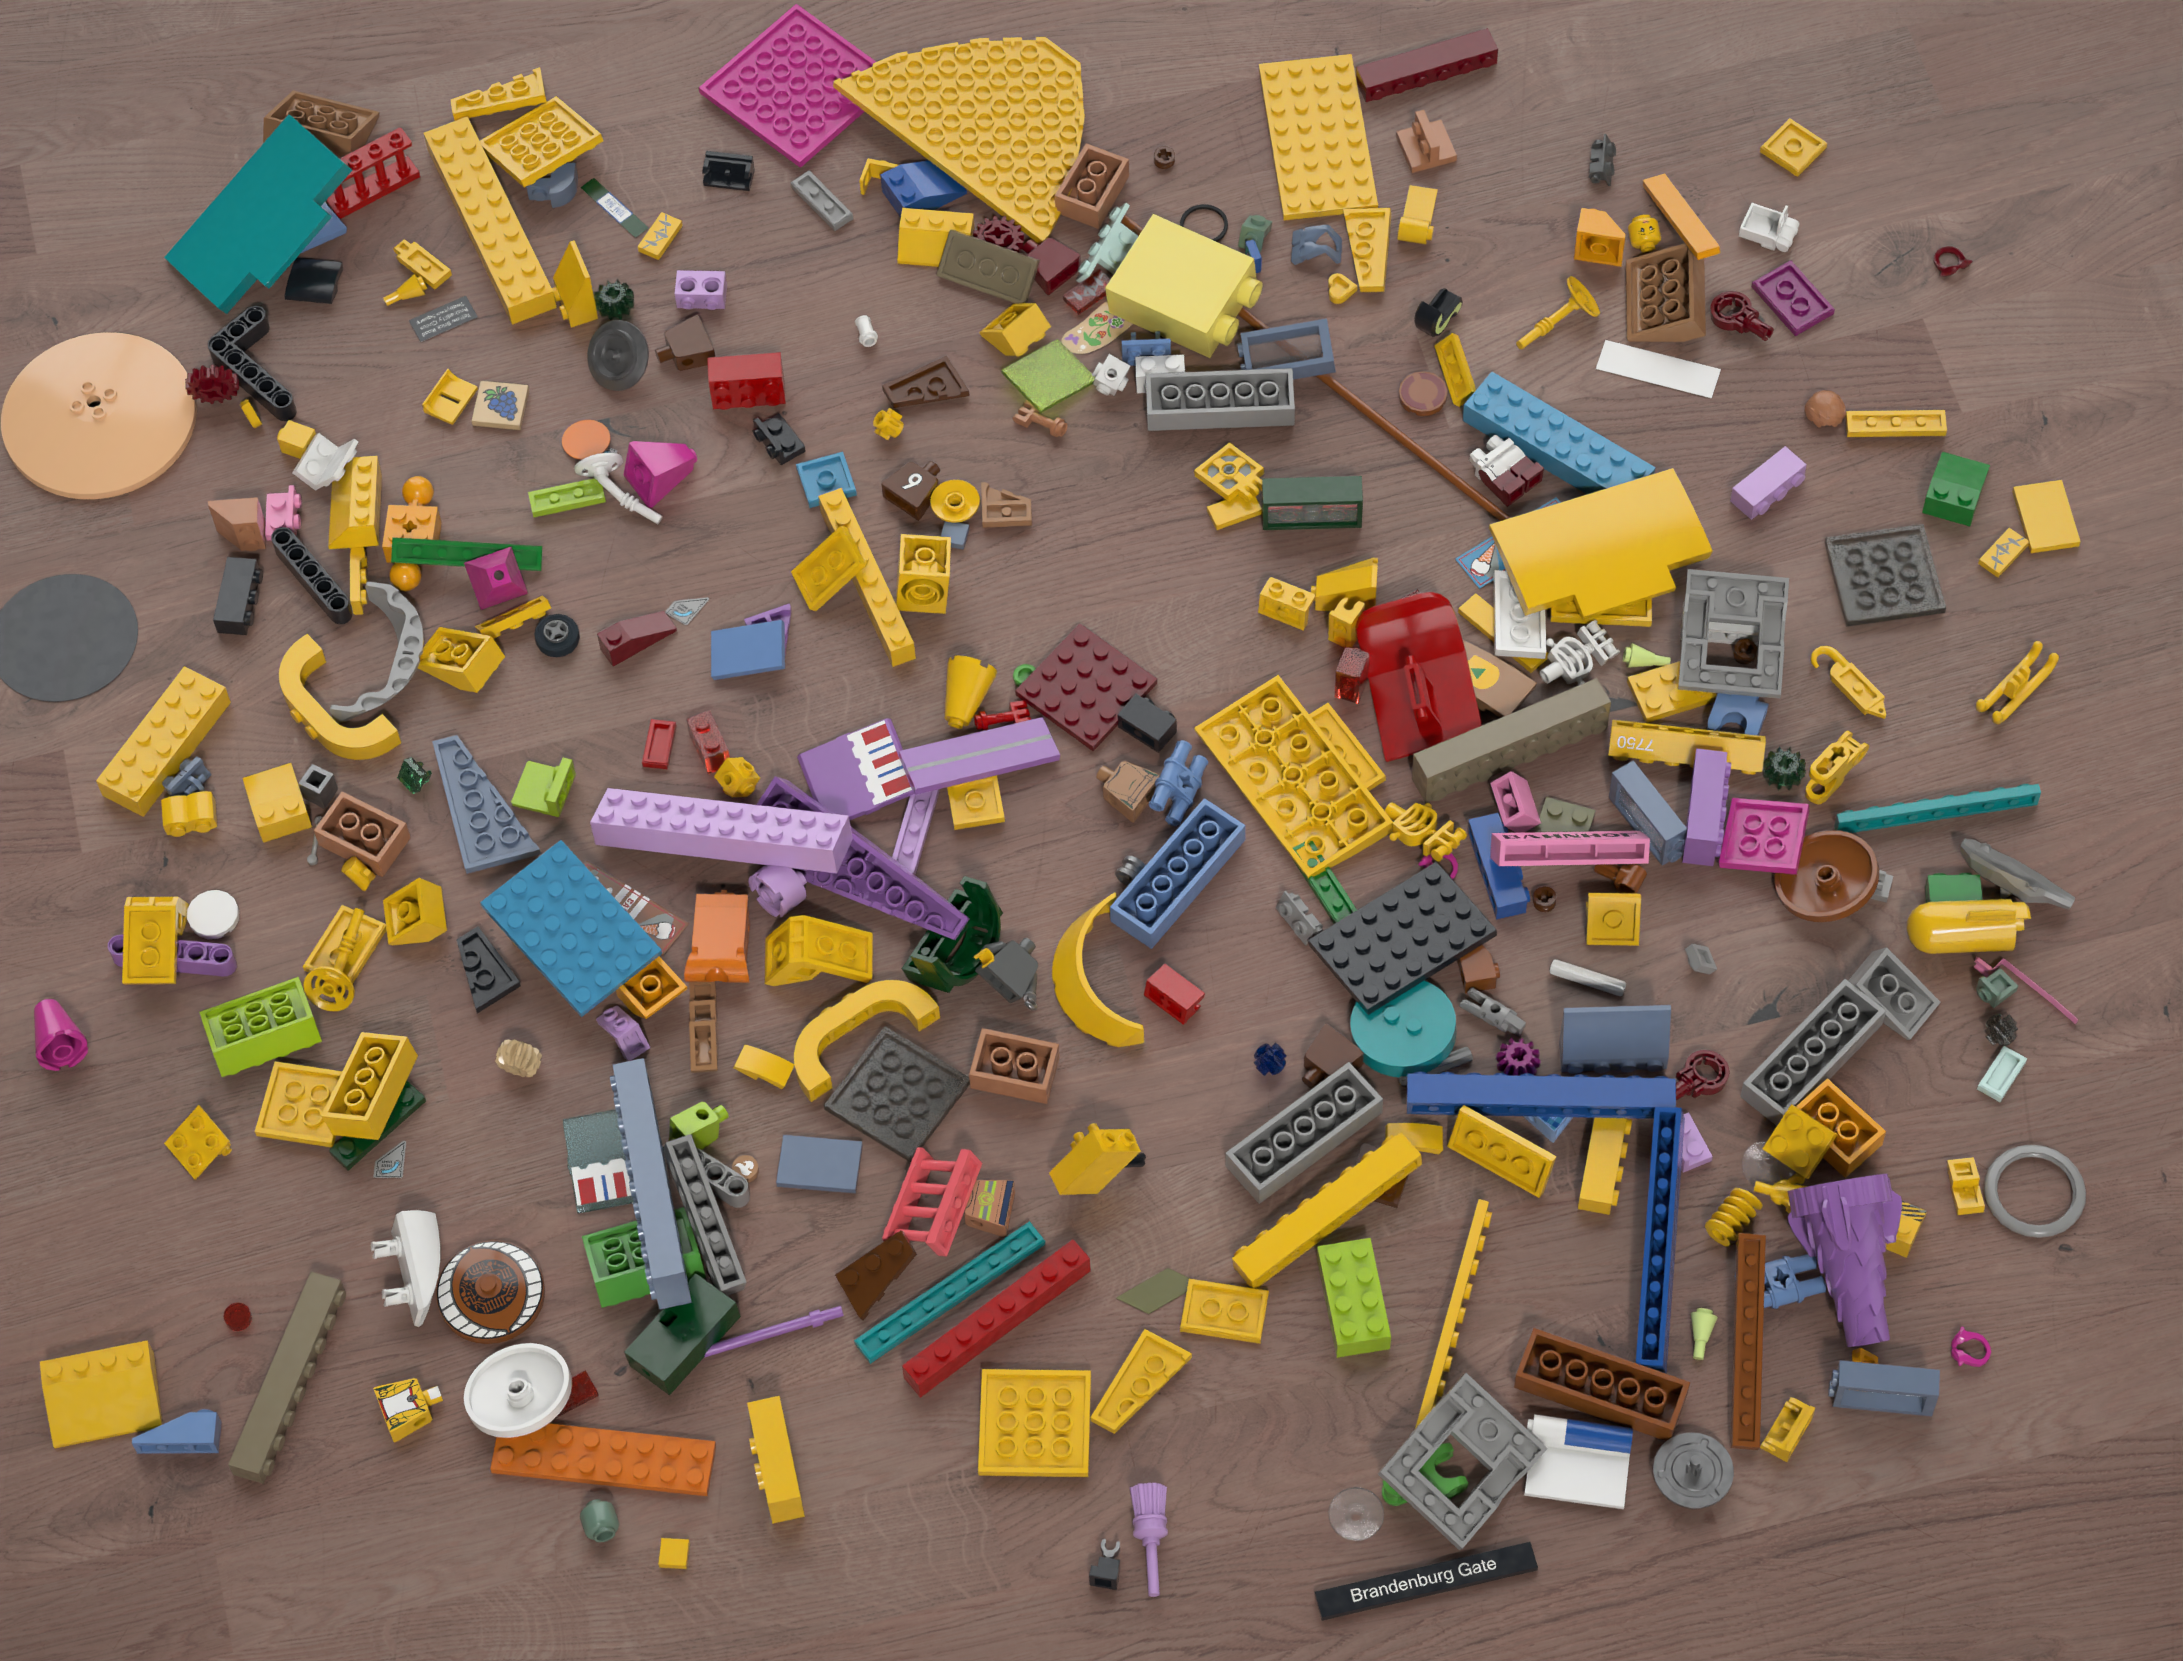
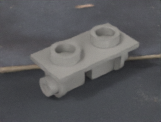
M1284 891L1276 909L1304 945H1307L1312 935L1316 936L1323 931V925L1319 923L1312 913L1305 915L1309 909L1300 899L1299 895L1294 893L1288 894L1287 891Z

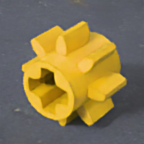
M888 408L887 412L881 410L873 421V425L876 427L874 432L886 440H889L890 436L896 438L903 430L904 424L900 421L902 415Z

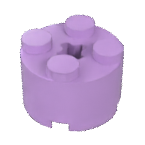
M764 865L751 875L748 880L751 891L753 892L756 889L759 894L756 900L774 917H777L779 914L780 918L805 900L807 896L804 887L807 881L804 875L799 871L795 872L792 868Z

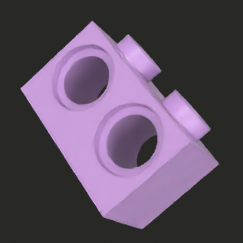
M677 270L675 285L677 308L725 309L727 291L725 271Z

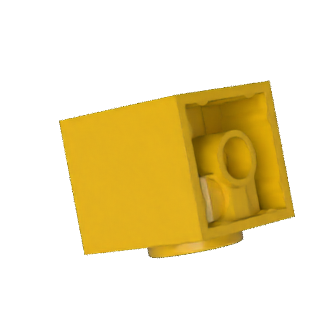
M901 534L896 605L899 611L946 614L950 578L951 537Z

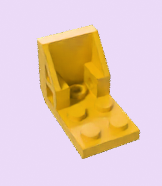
M180 897L126 898L124 905L122 984H176L177 936H182L187 922V909L189 907L187 902Z
M800 915L789 917L765 938L766 985L779 986L812 980L820 972L864 983L872 980L873 933Z

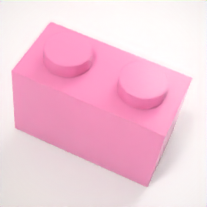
M1510 771L1490 783L1505 827L1516 833H1525L1541 823L1527 780Z

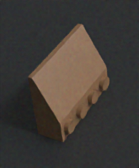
M293 90L264 117L263 143L290 114L340 159L365 146L379 118L380 112Z
M1681 244L1626 260L1627 340L1629 342H1685L1706 336L1704 258L1697 260L1688 246Z

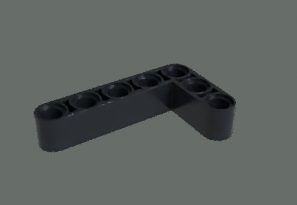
M252 306L209 339L208 349L212 361L217 367L224 366V370L232 369V374H237L239 386L278 420H292L297 413L292 394L244 353L263 338L270 329L265 310L260 306Z

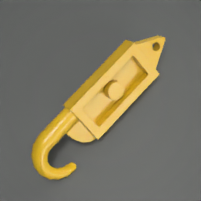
M1820 646L1812 652L1810 659L1815 668L1819 667L1817 657L1822 654L1828 655L1835 662L1830 670L1831 681L1864 715L1868 713L1883 719L1886 718L1885 696L1852 662L1849 663L1836 649L1830 646Z

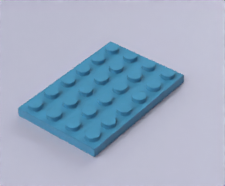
M562 840L480 902L481 907L580 1017H583L662 954L661 948Z

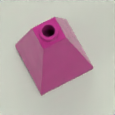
M632 441L629 443L623 475L646 506L652 508L693 471L694 463L697 462V455L686 444Z
M511 547L464 563L481 610L528 594ZM496 571L503 575L502 580L495 579L494 573Z

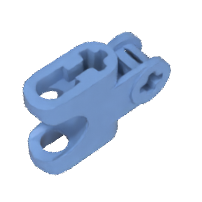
M1718 693L1706 730L1720 731L1723 725L1732 722L1741 725L1745 734L1759 735L1769 704L1758 701L1759 697Z

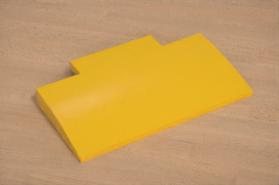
M1673 468L1489 525L1490 532L1525 616L1574 601L1581 619L1584 620L1674 592L1676 586L1670 570L1709 559L1713 552L1699 518Z
M1279 675L1194 728L1204 744L1307 878L1324 872L1326 867H1334L1393 832V821L1369 792L1386 781L1385 774L1329 703L1308 714ZM1313 841L1318 851H1313L1308 843ZM1305 842V846L1299 848L1296 852L1293 850V847ZM1322 855L1325 860L1320 862L1317 856ZM1310 858H1314L1318 862L1313 868L1307 864Z

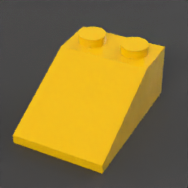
M575 240L570 241L553 276L555 287L552 290L555 301H560L562 305L559 306V310L563 320L568 319L572 328L596 320L598 315L589 273Z
M439 627L423 647L418 669L460 690L478 693L492 673L498 668L505 655L492 636Z
M292 763L242 778L263 843L312 827Z

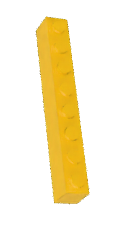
M842 488L818 496L820 512L830 534L841 525L848 527L867 564L852 578V581L892 667L916 659L914 642Z
M1399 1132L1395 1136L1390 1135L1382 1142L1380 1148L1374 1152H1367L1361 1158L1360 1163L1343 1170L1339 1176L1340 1178L1333 1183L1328 1182L1323 1185L1316 1196L1312 1199L1306 1198L1298 1205L1296 1211L1290 1215H1283L1277 1221L1276 1226L1269 1231L1264 1230L1259 1233L1255 1241L1248 1247L1245 1245L1239 1248L1232 1258L1233 1266L1250 1288H1259L1384 1194L1385 1191L1421 1166V1154L1406 1136Z

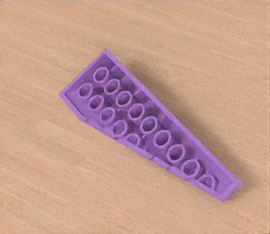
M776 776L756 804L833 814L790 781ZM852 827L853 839L837 873L792 868L795 872H801L806 881L813 885L953 940L957 939L970 919Z

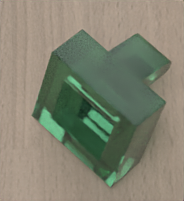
M410 757L404 759L397 778L412 794L420 792L422 786L430 780L432 772H426L422 768L424 765L422 762H416Z

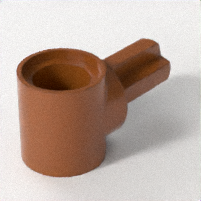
M1597 864L1594 868L1595 873L1615 881L1614 886L1619 893L1637 894L1647 876L1645 869L1637 864H1623L1622 867L1615 864Z

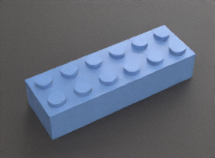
M1204 798L1110 906L1111 922L1152 949L1245 841V825Z

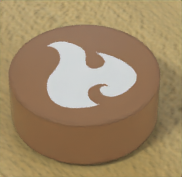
M742 1155L732 1163V1170L742 1175L748 1183L757 1178L759 1167L753 1157Z

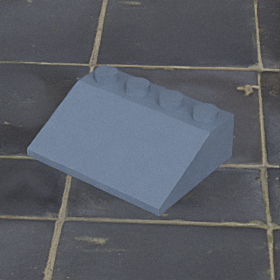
M1671 1005L1564 1008L1559 1040L1561 1072L1579 1074L1583 1071L1606 1073L1612 1070H1621L1628 1073L1635 1070L1657 1072L1667 1069Z

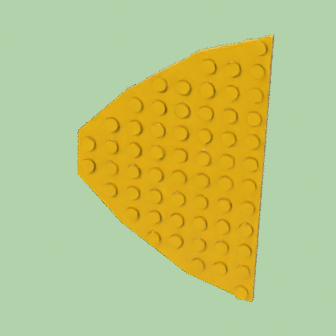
M1022 37L1003 38V41H989V38L972 39L970 43L958 45V42L923 48L922 52L908 54L907 51L873 63L871 68L862 72L857 70L851 73L850 77L843 80L839 78L833 82V88L1001 216H1006L1008 221L1014 219L1015 226L1020 225L1021 231L1038 244L1049 238L1061 215V212L1057 211V207H1055V195L1079 156L1085 114L1081 64L1048 38L1036 37V40H1022Z

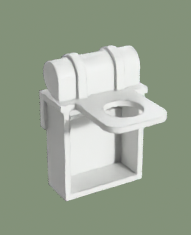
M1751 203L1740 227L1739 237L1760 243L1761 247L1775 251L1777 246L1779 251L1787 252L1793 243L1794 236L1798 232L1799 222L1788 217L1787 205L1781 213Z

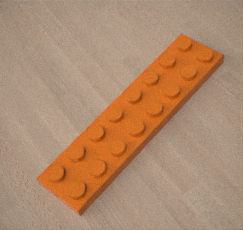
M548 1423L541 1429L527 1435L511 1438L496 1437L490 1470L494 1474L708 1497L716 1442Z

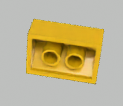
M902 208L899 225L898 264L939 267L950 230L973 237V230H975L974 214Z

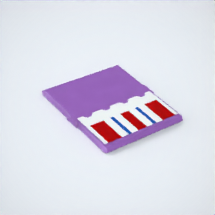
M889 718L852 733L849 732L839 736L833 741L797 756L813 799L833 814L848 815L849 820L865 814L868 815L880 810L884 806L915 794L899 759V751L903 750L893 723Z

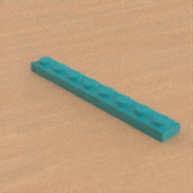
M2021 784L2007 789L1999 787L1987 792L1972 791L1960 796L1946 795L1940 799H1920L1913 803L1904 804L1898 802L1886 807L1872 806L1866 810H1846L1836 815L1834 828L1836 831L1855 833L2038 805L2041 790L2039 784Z

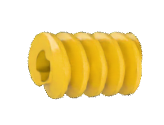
M1735 1188L1731 1191L1730 1196L1725 1198L1724 1204H1721L1718 1210L1712 1214L1711 1219L1706 1222V1231L1716 1242L1729 1247L1728 1239L1736 1241L1737 1234L1735 1232L1742 1233L1744 1231L1742 1224L1749 1225L1750 1220L1748 1217L1754 1218L1756 1216L1754 1209L1761 1210L1763 1205L1749 1191Z

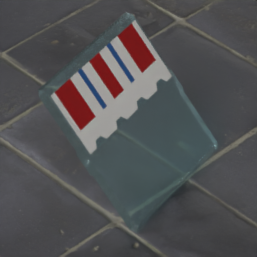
M616 1110L563 1119L568 1152L567 1167L572 1177L577 1214L634 1203L629 1186L630 1180L627 1174L626 1158L622 1148V1136L618 1126V1112Z

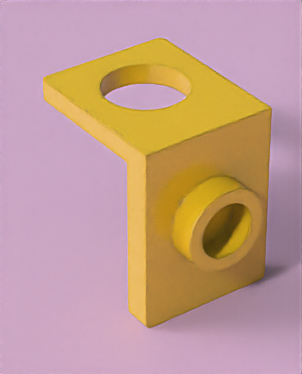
M868 158L859 180L861 194L865 195L871 177L881 179L880 174L898 165L884 160L879 161Z

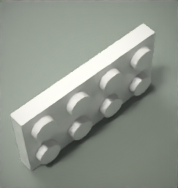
M1495 570L1493 576L1495 656L1545 659V610L1525 616L1507 571Z

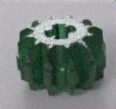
M618 279L615 283H610L607 280L606 286L599 285L598 291L594 292L596 310L599 311L602 318L608 316L610 321H612L614 317H618L621 320L623 314L629 316L630 309L634 308V293L632 289H629L627 283L620 284Z
M1779 746L1776 753L1770 751L1767 758L1763 761L1764 778H1769V786L1777 784L1778 791L1782 786H1785L1788 790L1792 789V785L1799 786L1801 779L1806 775L1805 759H1800V751L1794 754L1791 753V747L1787 751H1783Z

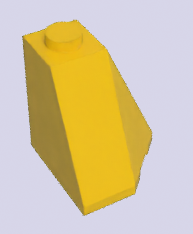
M1370 558L1318 575L1316 586H1311V593L1315 594V610L1334 611L1339 602L1344 598H1348L1347 605L1344 606L1346 610H1352L1358 601L1365 604V610L1376 606L1378 558Z

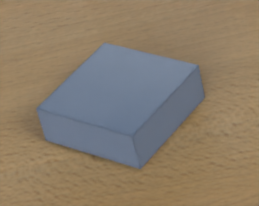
M945 521L940 537H951V548L964 550L970 530L969 524Z

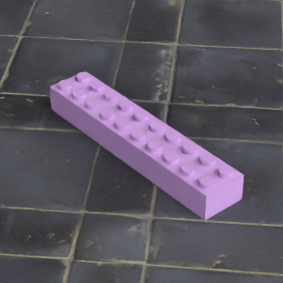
M607 788L590 821L595 845L770 866L777 865L830 873L838 872L853 839L848 815Z

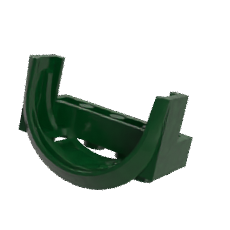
M964 876L960 881L964 891L955 889L947 901L970 919L956 940L930 930L926 931L901 968L909 981L950 993L954 986L968 984L979 975L975 969L982 962L979 958L975 959L974 956L981 951L983 946L999 941L1001 932L1000 917L1003 912L987 882ZM977 926L986 929L988 932L976 930L972 927ZM967 931L964 941L960 946L959 950L948 962H946L948 956L951 954V952L953 951V949L955 948L963 934Z

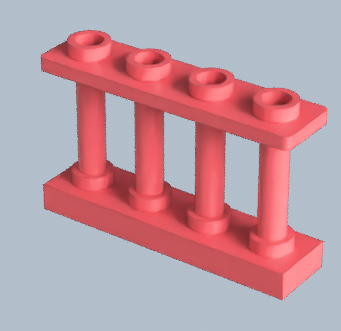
M917 1147L905 1180L902 1183L897 1201L893 1206L888 1224L884 1229L882 1240L886 1241L902 1230L909 1241L925 1242L938 1256L947 1257L982 1162L971 1150L961 1149L955 1162L934 1160L923 1147ZM930 1171L952 1172L947 1185L926 1183ZM921 1194L943 1195L938 1208L918 1207L917 1204ZM912 1217L933 1218L934 1221L930 1231L908 1230Z

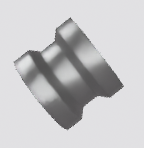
M1130 855L1123 859V866L1115 872L1116 878L1126 886L1146 866L1140 859Z

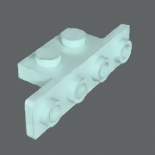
M1125 203L1119 208L1116 206L1108 216L1110 219L1108 225L1105 224L1098 233L1099 241L1091 246L1088 251L1090 255L1088 260H1085L1078 268L1080 274L1076 279L1077 282L1081 283L1087 279L1097 263L1113 275L1115 274L1138 238V235L1120 223L1130 206L1129 204Z

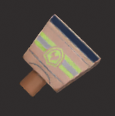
M976 1180L965 1208V1224L1001 1237H1007L1015 1197V1181Z

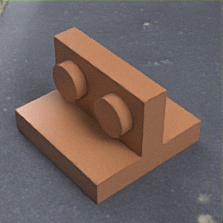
M1425 110L1415 112V122H1412V127L1396 131V138L1411 173L1457 161V154L1442 120L1429 122Z

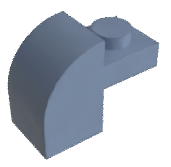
M565 163L551 173V178H540L534 184L526 186L529 200H551L552 208L561 207L569 203L577 192L578 174L576 163Z

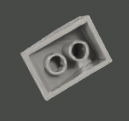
M1887 947L1872 951L1848 980L1886 1010L1883 1023L1907 1040L1914 1036L1941 1003Z

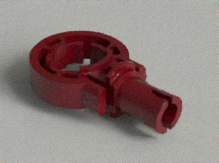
M1728 291L1719 294L1713 299L1710 306L1711 320L1718 328L1727 331L1736 330L1741 334L1752 332L1764 341H1767L1772 336L1773 327L1758 319L1759 311L1752 307L1750 299L1745 294ZM1732 302H1735V306L1741 308L1738 313L1732 314V316H1725L1721 313L1726 306H1731Z
M1699 1050L1692 1053L1687 1058L1684 1068L1676 1073V1079L1679 1080L1676 1082V1101L1685 1095L1690 1096L1692 1094L1693 1098H1697L1701 1094L1714 1095L1719 1093L1725 1087L1730 1074L1726 1060L1720 1054L1711 1050ZM1705 1060L1704 1064L1711 1066L1715 1070L1717 1078L1714 1080L1703 1078L1697 1073L1696 1066L1701 1065L1702 1061ZM1721 1075H1723V1080L1718 1083Z

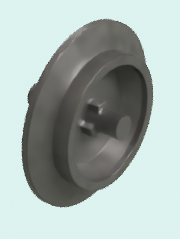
M622 320L607 322L597 329L590 340L587 352L588 366L594 379L604 388L614 391L626 390L638 383L646 371L649 359L648 345L642 332L632 323Z
M1691 1432L1676 1435L1660 1447L1654 1459L1653 1474L1657 1487L1668 1500L1684 1508L1701 1509L1716 1504L1728 1493L1733 1482L1734 1467L1728 1451L1721 1443L1710 1436Z

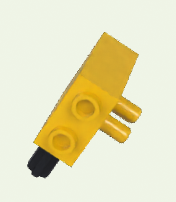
M1092 1123L1087 1128L1089 1133L1084 1136L1083 1132L1075 1133L1073 1136L1075 1141L1070 1145L1072 1150L1049 1172L1059 1194H1098L1123 1168L1143 1167L1146 1164V1155L1140 1153L1141 1150L1131 1130L1099 1129L1096 1123Z

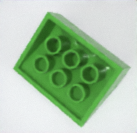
M685 1208L675 1209L687 1280L689 1281L695 1274L706 1278ZM637 1221L582 1236L602 1308L650 1294L645 1274V1263L641 1252V1241L637 1230Z

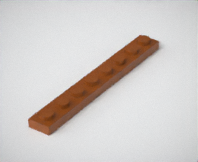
M1738 1233L1731 1448L1759 1450L1766 1235Z

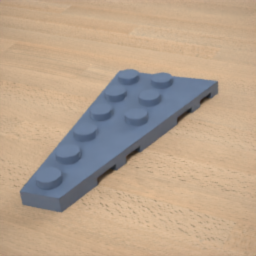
M455 735L432 741L466 874L541 855L539 847L532 841L526 829L516 819L513 811L494 785L492 786L486 774L479 768L459 737Z

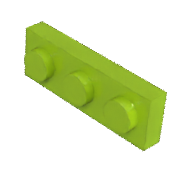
M595 478L528 492L533 518L606 502L603 486Z

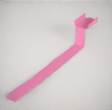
M1976 957L1974 968L1985 977H1988L2003 964L2052 1003L2074 1024L2077 1023L2078 1019L2005 959H2002L1992 969L1990 965Z

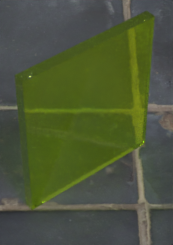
M1058 339L1001 371L1040 413L1089 387L1096 378Z

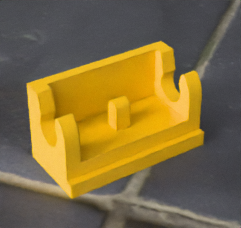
M1344 598L1339 602L1335 610H1331L1329 613L1328 640L1351 650L1357 641L1355 626L1358 617L1365 610V604L1358 601L1352 610H1346L1344 606L1347 605L1348 598Z
M1790 1397L1760 1448L1788 1462L1813 1419L1815 1407Z

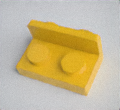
M1270 577L1260 593L1258 613L1304 631L1308 624L1309 608L1315 599V594Z

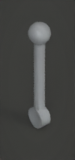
M317 816L314 819L316 827L323 817ZM315 833L311 855L307 857L309 865L312 866L318 863L316 857L318 842Z

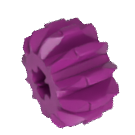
M1511 1038L1508 1045L1502 1043L1500 1052L1496 1054L1497 1070L1503 1071L1508 1076H1520L1526 1073L1536 1075L1537 1069L1541 1064L1539 1049H1533L1534 1044L1532 1041L1524 1044V1039L1521 1038L1519 1043H1516Z

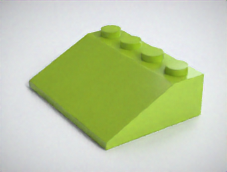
M299 977L199 1012L222 1077L237 1074L241 1070L262 1065L266 1061L287 1056L291 1052L302 1048H310L316 1043L322 1042Z

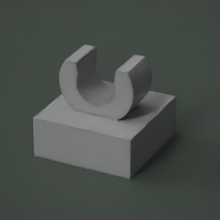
M1879 870V882L1870 899L1887 903L1894 876Z

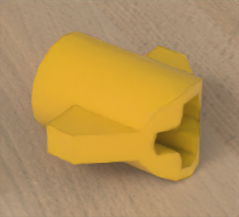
M356 856L349 858L341 869L362 891H366L371 881L376 877Z

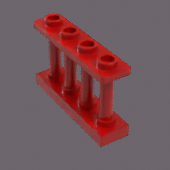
M397 128L340 158L352 169L344 181L354 177L355 183L343 189L341 183L334 191V195L326 200L327 205L339 219L421 177L419 170L408 156L405 157L404 150L411 147L412 142L402 128ZM395 155L396 162L384 168L383 161ZM374 166L376 172L364 178L362 172Z

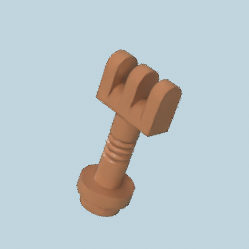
M1026 400L1023 403L1024 407H1020L1018 410L1019 414H1015L1012 418L1015 423L1026 428L1032 421L1050 429V434L1054 437H1062L1067 431V423H1065L1064 419L1057 417L1055 420L1039 414V404L1030 400Z

